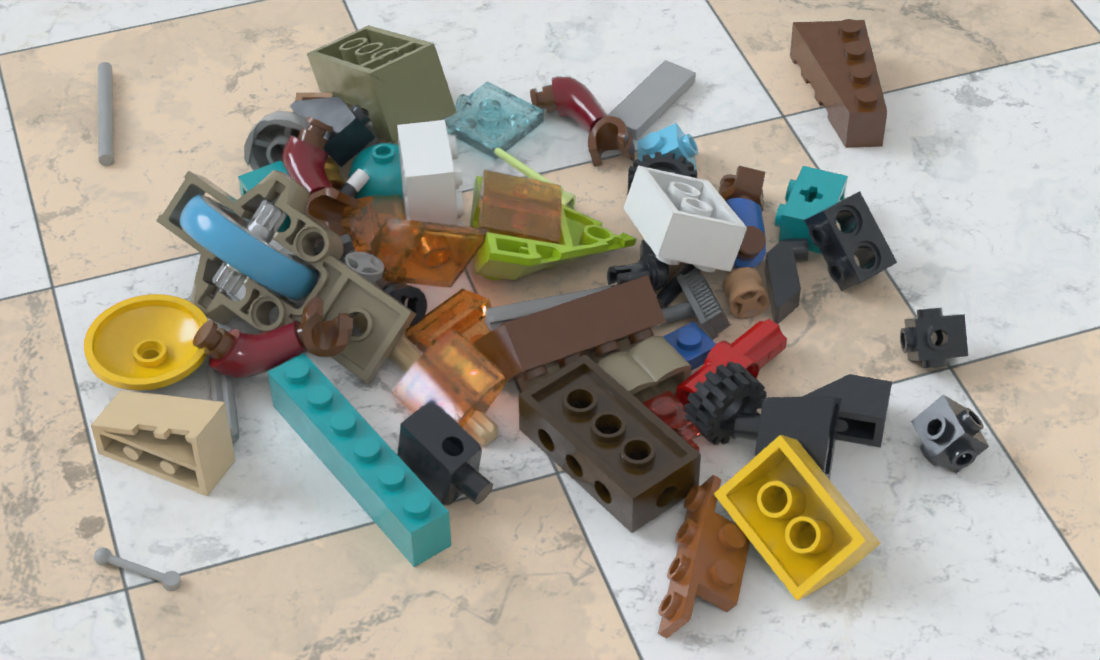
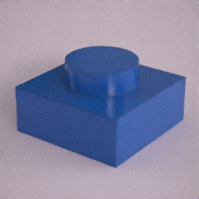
M694 322L663 336L691 365V371L704 364L707 355L716 345Z

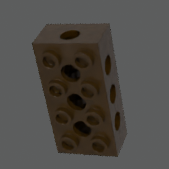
M586 354L518 395L519 430L631 533L685 499L694 485H699L701 454Z

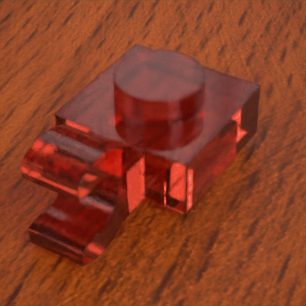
M670 390L642 403L695 450L700 451L698 445L692 440L700 436V432L692 422L686 420L685 406Z

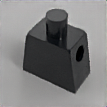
M832 396L766 397L762 402L761 415L738 412L735 420L734 436L736 438L757 441L755 456L779 435L796 439L830 480L842 398Z
M430 399L400 424L397 455L443 505L452 504L462 494L475 504H480L486 499L493 488V483L479 472L482 454L480 444L437 402Z

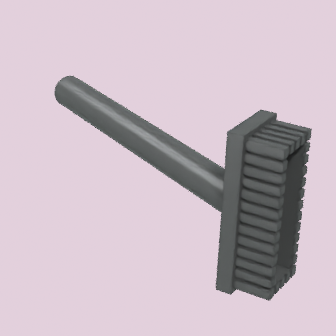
M698 268L693 269L684 276L681 273L676 277L688 302L662 308L661 310L666 322L661 325L697 316L700 324L712 340L718 337L719 332L731 326L707 280Z

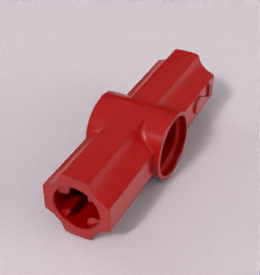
M770 319L764 322L759 321L731 344L726 340L717 343L707 355L704 365L676 387V397L681 402L683 409L686 404L691 403L687 399L689 394L697 392L694 386L698 381L704 383L707 380L705 374L709 371L715 374L716 367L721 364L726 367L728 362L739 363L757 379L760 369L786 349L787 338L783 335L780 326Z

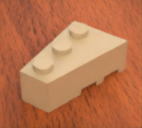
M120 390L91 424L98 454L205 496L212 492L236 461L225 402Z

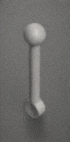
M102 547L95 551L94 560L99 565L109 563L162 582L164 589L167 591H175L181 585L180 575L176 571H168L165 574L114 556L108 548Z

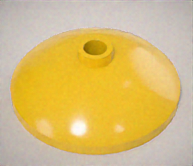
M148 294L123 300L103 311L88 328L84 338V353L87 364L99 379L109 385L122 389L145 391L172 385L193 373L207 357L204 353L205 347L203 349L196 348L193 345V339L199 328L208 319L196 305L172 295Z

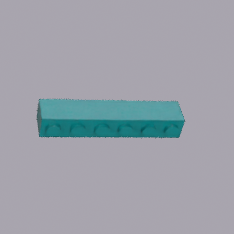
M305 353L268 371L273 407L413 567L418 566L451 546L449 511Z

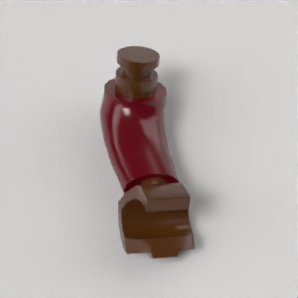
M556 76L552 77V85L542 87L543 91L538 92L536 88L530 89V97L535 115H541L544 109H547L548 113L558 111L560 117L567 116L589 134L588 149L594 167L602 165L601 156L607 150H620L622 156L634 161L635 146L624 121L618 117L608 116L601 104L584 84L572 77Z
M307 116L305 120L309 122L307 129L302 128L297 138L290 135L285 144L282 154L283 165L288 176L301 183L311 193L305 212L341 237L348 234V230L341 226L343 211L347 205L356 209L359 200L334 189L326 175L325 162L329 153L323 151L327 142L324 136L326 132L331 133L333 127L311 116Z
M316 295L303 309L302 324L299 321H294L271 331L260 334H247L238 329H233L229 332L223 328L218 329V324L209 320L195 334L193 345L198 349L205 347L204 353L210 357L209 366L214 370L236 379L247 378L267 372L307 351L319 357H331L339 354L348 345V340L352 336L353 318H349L348 313H339L331 321H320L324 317V300Z

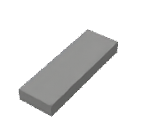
M665 60L619 103L608 116L618 117L624 121L632 139L637 140L695 83L696 72Z

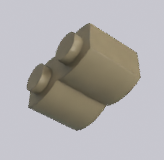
M654 336L638 341L628 352L607 355L597 362V365L648 409L655 403H663L676 398V387L691 376V365L663 336Z

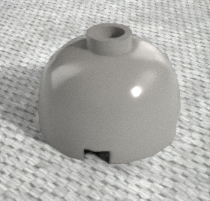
M276 111L265 115L251 128L245 142L244 160L247 166L250 164L251 169L256 170L277 161L283 163L282 154L285 144L290 135L297 138L302 128L307 129L309 123L305 121L306 118L290 111Z

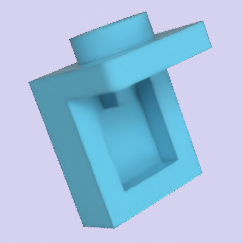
M677 123L657 132H652L637 141L638 159L642 161V156L649 154L651 158H655V152H661L662 157H667L668 152L675 153L674 159L676 160L680 156L685 157L686 164L691 162L694 165V170H696L695 155H698L697 144L690 134H684Z

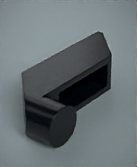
M807 238L783 239L766 253L764 271L773 321L777 324L799 306L801 287L796 262L808 261Z

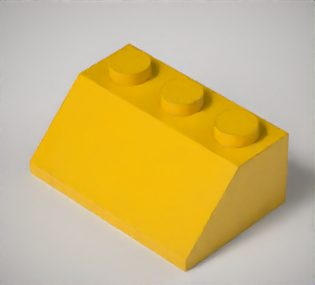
M779 435L714 493L718 501L797 601L802 600L846 574L881 544L798 440Z

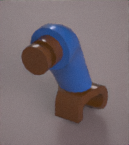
M738 166L736 175L727 174L723 176L718 193L747 227L732 268L750 267L755 269L763 261L766 254L765 228L762 217L765 205L762 189L765 171Z

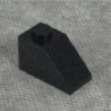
M341 97L294 101L290 105L294 113L305 118L311 116L333 127L332 132H326L324 136L327 142L323 150L329 153V156L340 167H343L376 138L366 126L371 120L356 103L350 108Z
M848 374L802 396L842 398L836 440L881 448L892 381Z

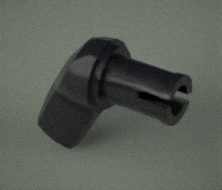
M642 240L640 244V260L633 264L610 266L607 271L608 285L614 283L620 285L648 275L653 290L656 291L663 288L668 281L669 264L658 260L648 243Z

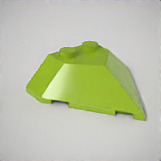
M476 176L469 230L475 274L482 275L490 280H501L502 278L517 280L540 270L634 246L637 238L624 232L620 235L613 234L610 230L602 227V222L550 198L539 201L526 196L527 188L515 182Z

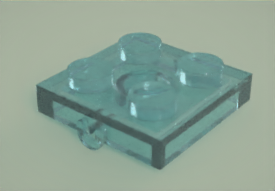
M487 81L469 96L461 94L455 105L457 113L443 119L445 120L448 134L455 135V138L497 159L499 157L494 153V150L500 148L506 152L544 122V110Z

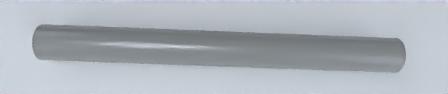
M102 62L98 65V161L103 166H109L114 162L112 65L108 62Z

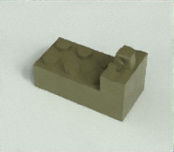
M368 25L307 53L320 92L333 93V97H341L344 102L351 105L356 103L359 107L366 109L376 136L380 139H386L388 142L395 143L398 141L397 125L438 121L457 113L434 43Z

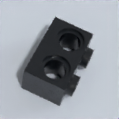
M860 191L804 220L809 229L812 242L819 248L828 265V272L831 278L838 284L841 291L858 285L897 263ZM836 220L838 221V223H839V225H840L841 231L839 230V228H838L837 225H836ZM854 255L857 257L859 261V266L855 261Z

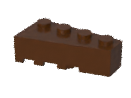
M845 19L842 21L793 22L790 58L794 64L800 66L801 76L805 83H810L815 91L814 97L819 106L823 105L828 112L827 118L845 148L882 147L887 108L865 20Z
M647 275L506 322L473 343L492 389L522 377L524 382L548 374L547 368L559 364L560 369H562L582 355L593 351L596 357L605 355L619 349L618 342L629 339L631 345L636 344L638 341L653 337L652 329L666 321Z

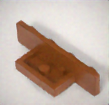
M712 475L700 486L698 484L694 485L684 501V508L687 511L684 522L680 526L675 539L676 543L679 544L677 554L667 572V578L670 579L669 588L658 611L659 615L662 616L658 634L666 639L689 622L696 595L725 612L731 610L738 603L750 540L737 524L715 512L717 498L714 493L721 485V479L715 475Z

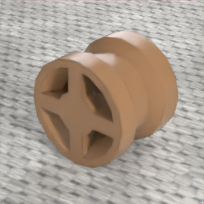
M738 268L729 273L723 281V290L729 299V308L732 314L738 318H754L762 314L769 306L770 298L763 287L764 281L760 272L754 268Z

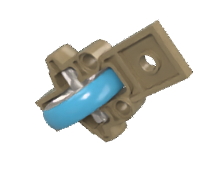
M273 170L260 183L237 200L207 178L188 171L184 176L185 180L164 213L159 215L156 221L201 253L189 302L196 305L205 314L206 318L216 323L226 325L238 315L256 329L264 332L294 321H299L302 324L303 309L316 295L324 300V317L320 321H331L339 313H348L349 318H354L358 314H364L368 321L365 333L358 337L352 334L345 349L339 354L331 356V358L363 381L372 383L416 316V313L340 261L343 254L341 238L305 212L311 193L292 177L281 171ZM205 193H208L209 195H211V196H212L213 198H215L216 200H214V199H212V198H210V197L204 196ZM288 214L291 219L290 227L285 232H279L278 229ZM323 237V251L315 256L313 251L314 244L319 238ZM244 284L246 288V294L244 298L240 300L234 295L237 294L241 286ZM308 296L301 308L287 299L302 300ZM275 306H278V320L271 324L269 314Z

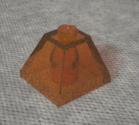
M387 218L370 243L374 256L379 258L384 264L385 268L382 274L384 281L452 287L483 246L486 233L489 231L482 228Z

